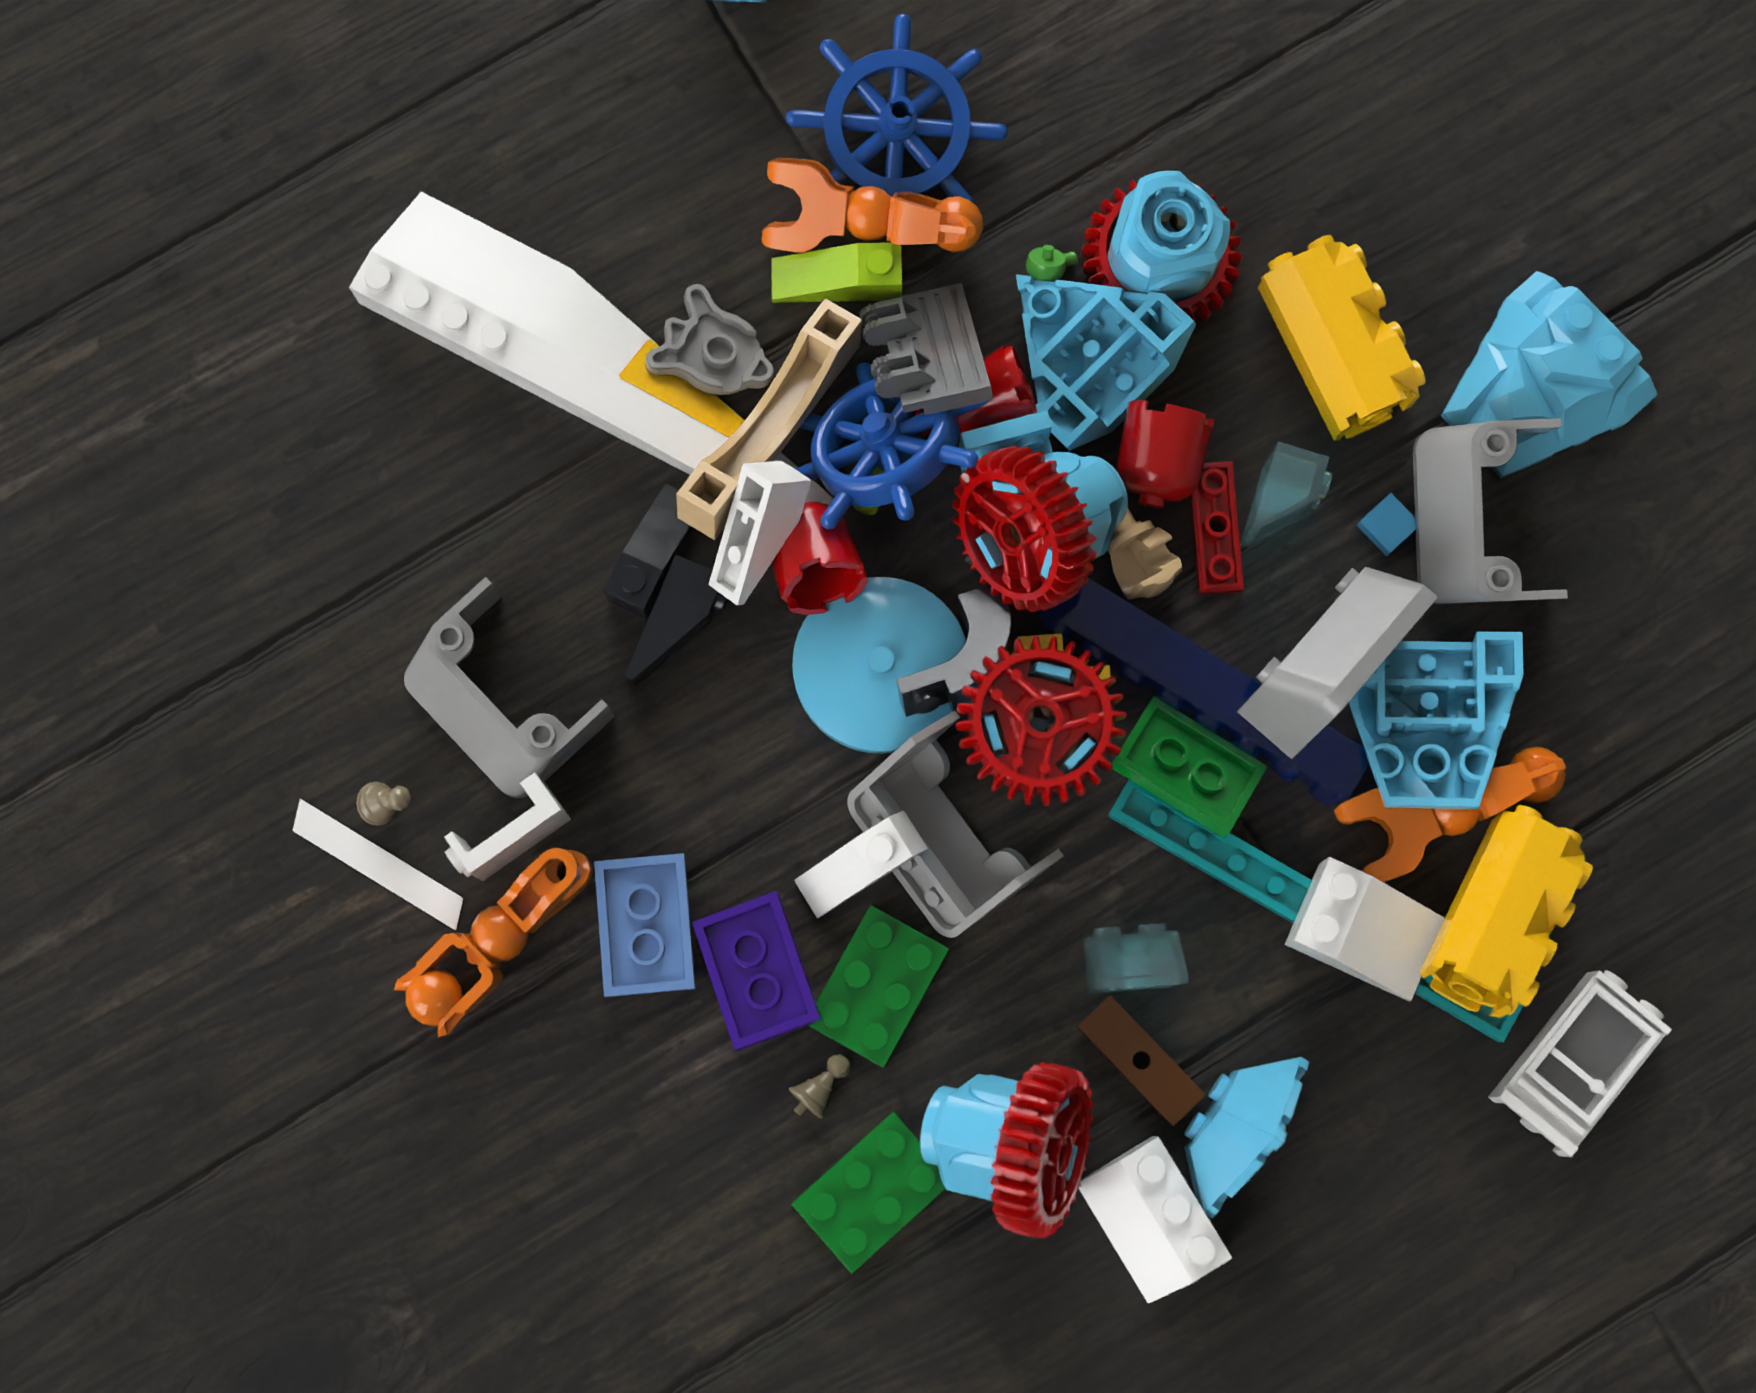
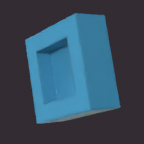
M1390 493L1357 526L1388 556L1416 530V518Z

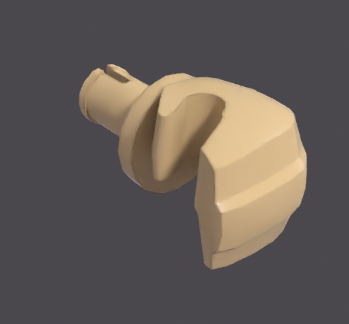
M1127 507L1123 521L1115 526L1114 536L1111 538L1107 550L1111 556L1113 573L1122 593L1128 599L1154 597L1165 591L1173 583V579L1182 571L1181 559L1169 552L1165 545L1166 542L1172 540V536L1159 527L1155 528L1151 520L1136 522Z

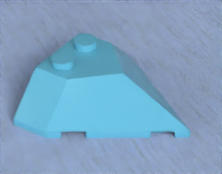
M1016 274L1024 311L1022 318L1031 376L1035 382L1038 404H1036L1037 413L1048 410L1052 424L1051 433L1069 451L1113 432L1125 420L1128 402L1132 400H1145L1175 370L1196 326L1194 320L1165 293L1148 291V294L1128 292L1119 287L1057 279L1055 282L1035 280L1032 276Z
M1302 1057L1234 1070L1230 1073L1229 1077L1222 1073L1213 1085L1208 1095L1213 1099L1212 1104L1205 1115L1198 1112L1193 1117L1184 1133L1186 1137L1190 1138L1184 1149L1194 1194L1207 1217L1213 1218L1220 1211L1228 1196L1232 1198L1264 1164L1266 1156L1273 1149L1276 1151L1284 1143L1287 1135L1284 1130L1286 1124L1292 1119L1303 1084L1300 1082V1079L1307 1071L1309 1061Z

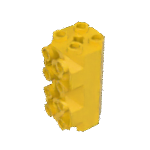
M1325 235L1307 246L1308 250L1293 256L1292 252H1287L1270 261L1268 266L1271 271L1261 277L1258 289L1333 440L1337 441L1343 435L1346 438H1351L1392 419V408L1398 404L1402 412L1413 406L1420 397L1418 387L1424 385L1426 381L1420 364L1416 360L1411 361L1404 347L1406 339L1401 326L1396 321L1386 324L1380 318L1379 309L1386 306L1385 295L1378 283L1371 282L1365 270L1367 262L1362 249L1357 244L1347 247L1343 242H1334L1331 235Z
M1522 805L1517 806L1514 812H1501L1491 821L1419 972L1424 979L1430 975L1433 977L1430 987L1434 992L1466 1010L1478 1012L1481 1005L1493 1007L1489 1015L1498 1018L1505 1015L1511 1016L1519 1004L1525 1007L1530 1004L1539 988V982L1535 981L1537 973L1541 966L1545 967L1550 962L1557 949V943L1549 939V935L1555 925L1563 928L1567 924L1575 910V904L1571 902L1576 888L1581 889L1585 885L1593 870V865L1585 861V854L1580 849L1583 839L1577 832L1568 828H1558L1543 820L1542 815L1535 809Z

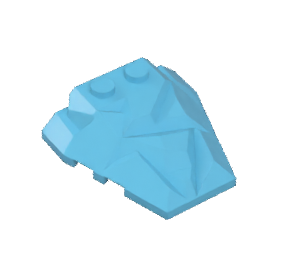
M1536 271L1502 303L1494 323L1480 343L1477 354L1463 374L1441 417L1450 426L1489 421L1561 418V428L1546 433L1516 434L1517 446L1513 457L1502 465L1490 467L1500 478H1503L1550 458L1554 453L1574 445L1575 447L1585 443L1591 437L1611 429L1612 431L1624 426L1658 394L1650 375L1639 365L1643 359L1640 351L1578 288L1574 286L1563 288L1555 278Z
M1476 631L1473 642L1400 641L1349 701L1355 724L1361 736L1385 807L1479 808L1503 731L1507 726L1510 711L1523 678V632Z

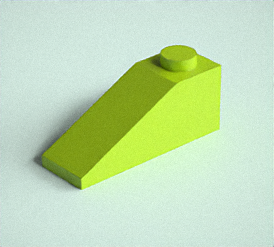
M855 243L771 258L772 302H823L825 298L831 302L882 301L900 297L902 294L901 245L892 243Z

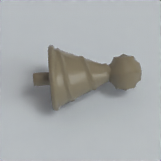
M370 782L363 786L358 793L356 801L357 810L361 818L368 824L384 825L392 820L396 810L401 811L408 807L411 795L409 790L403 786H396L391 789L384 783Z
M841 1054L831 1056L827 1062V1071L814 1078L807 1079V1081L797 1086L789 1087L791 1094L800 1101L794 1109L799 1116L808 1108L815 1116L820 1119L823 1118V1112L826 1108L829 1094L832 1091L834 1079L844 1078L850 1071V1062L845 1056Z

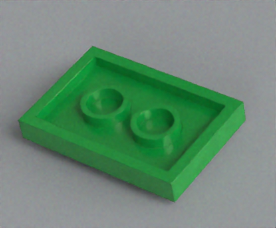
M1153 696L1121 747V753L1111 763L1114 771L1224 839L1232 830L1268 767Z
M870 905L817 1000L822 1021L808 1026L884 1068L949 948Z
M892 1112L792 1202L791 1205L852 1274L946 1188L941 1180L938 1166L928 1164L923 1160L920 1141L899 1117Z

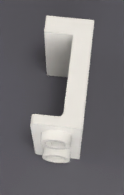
M535 772L520 782L535 806L474 849H471L468 843L454 832H450L445 836L446 841L451 846L445 851V854L460 874L463 872L467 878L473 875L481 881H485L571 820L550 788Z

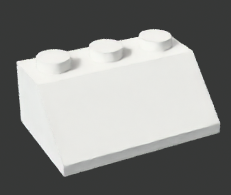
M1151 1136L1080 1180L1082 1187H1078L1148 1304L1197 1281L1232 1259V1256L1159 1137Z

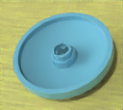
M891 577L867 578L863 591L853 601L846 603L843 597L826 604L827 612L808 615L798 632L793 651L792 667L796 692L812 722L834 741L861 752L893 753L911 736L952 712L947 703L939 706L932 712L925 714L917 713L906 717L900 703L896 679L949 661L961 651L966 643L964 633L956 617L930 591L902 579Z

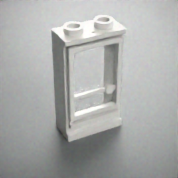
M1598 970L1587 972L1488 1096L1494 1103H1505L1521 1117L1520 1123L1533 1133H1541L1555 1145L1552 1151L1558 1156L1572 1157L1579 1149L1578 1146L1664 1036L1668 1035L1672 1030L1661 1021L1664 1017L1661 1011L1645 1000H1640V1002L1635 1000L1625 991L1628 988L1627 984L1617 975L1607 970L1604 973Z

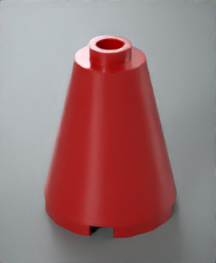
M1012 343L1000 347L983 359L991 384L993 400L958 416L960 424L959 438L961 433L1037 413L1036 401L1031 386L1026 381L1023 373L1025 370ZM924 409L915 411V415L923 413ZM933 428L922 432L924 436L931 434Z

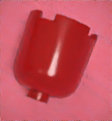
M1132 400L1128 402L1117 460V472L1126 490L1139 495L1138 504L1164 509L1165 501L1178 502L1188 498L1195 492L1200 480L1215 420L1205 419L1206 414L1172 404H1166L1165 412L1147 410L1148 401Z
M807 502L804 504L800 521L772 561L781 599L788 604L789 610L793 613L803 615L825 613L828 611L827 603L843 597L845 602L849 603L863 591L867 583L863 562L844 517H842L834 529H826L821 525V517L829 506L828 504L820 502Z

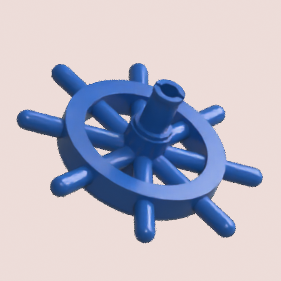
M904 13L899 14L894 21L893 49L871 53L854 63L832 39L823 40L820 44V51L841 74L831 89L825 111L794 109L787 112L785 119L787 124L792 127L824 129L827 150L836 166L830 172L833 179L840 185L848 180L858 189L874 186L883 189L891 197L895 192L900 193L903 191L924 195L940 187L948 197L959 196L973 202L972 197L952 176V173L962 160L968 140L1001 141L1008 134V130L1003 124L970 122L968 102L958 82L982 61L980 51L970 49L947 69L933 58L910 50L911 19ZM891 72L889 103L868 80L869 78L881 73ZM908 73L919 76L930 83L912 101L907 97ZM855 90L876 115L843 113V109L848 98ZM941 97L944 98L951 116V120L918 118ZM842 130L875 133L851 154L845 143ZM917 135L950 137L951 139L945 153L938 160ZM887 146L885 177L863 167ZM904 147L923 167L925 172L916 176L902 178Z
M866 362L860 363L856 368L859 385L841 396L823 416L810 413L799 427L814 431L811 443L812 462L795 470L812 481L820 478L827 491L834 497L821 517V525L826 529H834L850 505L875 507L894 503L897 516L904 521L910 520L914 516V507L910 496L932 482L947 464L965 468L976 466L978 455L972 450L957 447L960 435L958 416L979 408L989 401L925 415L923 412L910 418L914 411L904 413L900 397L885 399L877 395L874 386L877 379H874L871 373V365ZM896 405L891 414L885 412V407ZM862 419H864L862 425L857 424V423H859ZM933 428L927 440L913 437ZM844 439L856 441L853 444H850L844 448L839 449ZM859 460L850 475L838 471V469ZM877 466L880 470L885 471L884 473L871 476Z

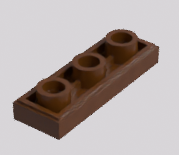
M1111 995L1077 1026L1170 1126H1174L1205 1096V1093ZM1137 1052H1142L1147 1056L1148 1063L1144 1069H1138L1133 1064V1056Z

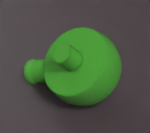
M1044 245L1029 252L1026 259V271L1036 280L1052 282L1056 281V279H1061L1066 267L1075 266L1078 258L1073 251L1063 254L1054 249L1052 245Z

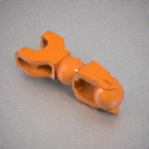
M776 158L768 162L767 175L772 183L794 189L801 198L802 212L797 221H775L762 230V243L769 248L804 253L816 247L829 235L844 236L849 231L854 237L867 242L879 241L887 236V241H891L892 244L896 245L938 244L942 249L951 252H961L976 244L984 228L983 216L978 207L969 199L963 197H947L944 200H938L906 191L895 192L891 197L883 189L874 186L861 187L853 191L852 186L840 185L836 182L829 170L818 161Z
M1537 746L1525 748L1514 756L1509 765L1492 768L1478 809L1388 808L1384 806L1379 789L1376 788L1341 803L1334 810L1337 820L1342 824L1349 825L1354 822L1371 820L1380 824L1386 831L1389 846L1385 855L1365 866L1362 872L1382 882H1386L1415 870L1423 858L1426 845L1443 834L1449 836L1463 835L1473 829L1478 820H1486L1522 799L1532 803L1550 801L1564 787L1566 766L1562 758H1559L1558 755L1547 748Z
M552 848L543 852L519 875L507 893L496 902L498 905L489 906L478 914L473 921L471 933H449L443 935L417 962L416 966L396 982L395 991H406L405 1001L411 1016L421 1024L438 1026V1037L451 1034L462 1018L468 1012L473 1011L502 983L503 974L500 970L502 966L500 962L510 961L518 956L526 945L528 933H535L547 920L567 906L589 884L592 879L593 868L588 857L581 852L562 848ZM564 863L567 868L566 876L560 881L557 872ZM457 947L466 952L468 962L478 965V969L482 974L481 979L464 996H462V989L457 979L446 970L436 968Z

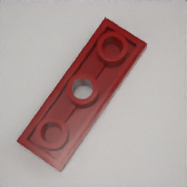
M1233 461L1204 463L1197 488L1190 495L1198 595L1242 592L1244 590ZM1212 521L1219 522L1223 527V531L1214 532L1210 528L1209 523Z

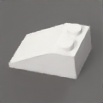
M1329 857L1319 863L1284 945L1410 1002L1422 977L1419 972L1445 918L1375 877Z

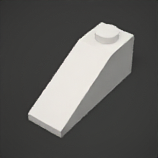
M783 461L743 464L708 585L734 604L744 605L782 548L785 540L800 521L811 479Z
M901 811L887 817L794 881L815 916L819 918L928 848L905 811Z

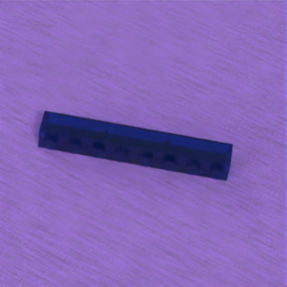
M1088 578V583L1079 589V593L1075 594L1074 597L1051 609L1041 610L1038 619L1045 622L1043 628L1048 633H1062L1063 641L1067 637L1082 645L1080 649L1082 653L1090 650L1091 660L1097 663H1104L1106 660L1120 669L1118 675L1128 683L1136 687H1141L1142 684H1145L1158 692L1156 698L1177 711L1181 707L1196 716L1195 722L1215 734L1218 731L1234 739L1232 743L1234 746L1255 758L1258 754L1271 762L1270 769L1280 777L1291 782L1297 778L1310 786L1309 794L1327 805H1332L1333 802L1340 805L1347 801L1369 766L1365 748L1328 725L1292 759L1288 757L1237 712L1262 684Z

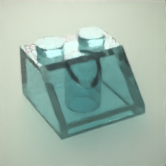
M1277 442L1263 464L1240 545L1249 547L1301 520L1310 508L1317 509L1320 499L1325 498L1332 479V473L1326 471L1329 457Z
M1165 923L1138 925L1139 933L1121 935L1120 927L1093 929L1094 937H1087L1083 940L1088 994L1171 988L1189 983L1178 930L1166 931Z

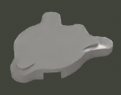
M701 284L691 285L685 291L684 303L689 319L686 321L674 317L667 319L664 325L665 343L650 350L645 359V367L651 374L678 376L686 380L693 387L715 395L733 394L748 388H763L771 382L774 373L772 364L766 359L763 349H760L756 339V330L739 316L725 312L716 306L707 289Z

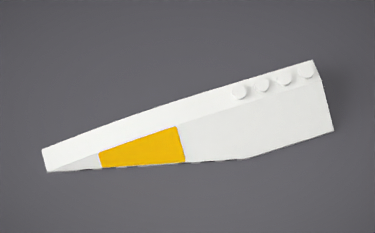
M420 192L370 250L349 286L359 304L689 475L692 474L701 460L711 455L723 445L745 421L715 394L701 391L678 376L671 374L654 375L647 371L645 367L646 355L650 350L659 347V345L574 270L423 192ZM782 453L775 459V461L785 462L794 469L798 468ZM811 481L805 503L820 502L829 505L833 497L816 482Z

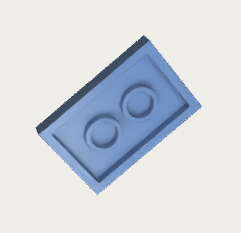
M685 854L594 861L604 997L696 989Z

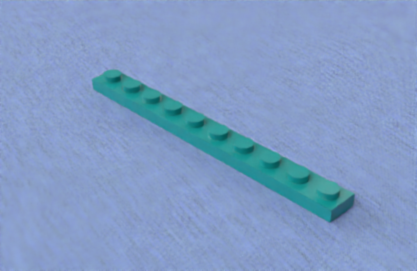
M1127 780L1107 815L1109 818L1289 922L1294 923L1312 882L1311 879L1231 833L1225 839L1131 780ZM1431 975L1425 979L1421 977L1414 994L1499 1043L1505 1041L1523 1008V1005L1519 1004L1511 1016L1505 1015L1501 1018L1490 1016L1489 1014L1493 1007L1481 1005L1478 1012L1466 1010L1434 992L1430 987L1433 979Z

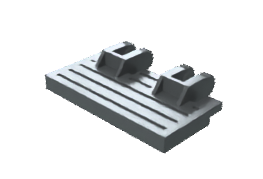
M962 283L878 301L861 309L859 318L862 319V327H865L863 328L865 342L873 345V347L880 344L888 345L889 354H886V356L881 355L879 358L876 357L877 359L873 360V364H871V373L874 379H877L874 385L875 390L881 398L892 399V397H900L904 413L924 409L925 415L993 400L991 384Z

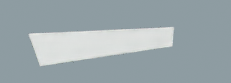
M300 799L292 831L452 929H457L463 902L461 896Z

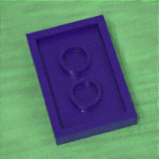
M777 891L692 922L735 1051H741L822 1021L780 894Z

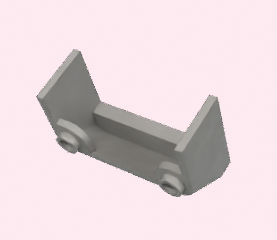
M1561 418L1489 421L1438 427L1423 432L1415 440L1413 445L1417 582L1424 584L1438 596L1434 604L1568 598L1567 589L1522 591L1521 572L1514 561L1503 556H1484L1481 467H1495L1508 462L1516 451V434L1546 433L1561 428Z
M1352 567L1335 587L1341 593L1334 600L1335 602L1282 662L1275 657L1272 658L1256 677L1262 682V685L1237 712L1292 759L1336 717L1434 603L1438 596L1424 584L1369 567H1364L1360 573Z
M485 577L431 627L405 671L404 683L406 689L503 793L513 798H523L528 796L520 782L534 772L545 782L615 716L609 706L601 699L569 730L555 716L546 713L533 715L516 728L457 666L471 653L474 647L475 637L470 626L501 598L493 584Z
M956 711L951 712L911 736L849 793L847 800L849 812L863 833L887 817L905 811L928 849L892 872L933 928L941 935L949 938L957 937L1063 857V854L1057 849L1031 867L1025 858L1012 848H1002L990 856L938 786L948 776L950 763L946 752L936 739L960 718Z

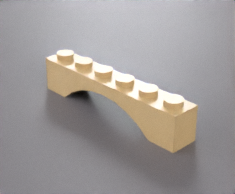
M826 298L823 300L801 329L781 369L750 415L723 445L711 455L701 460L676 493L678 519L713 540L718 537L726 525L743 464L775 461L860 347L862 319Z

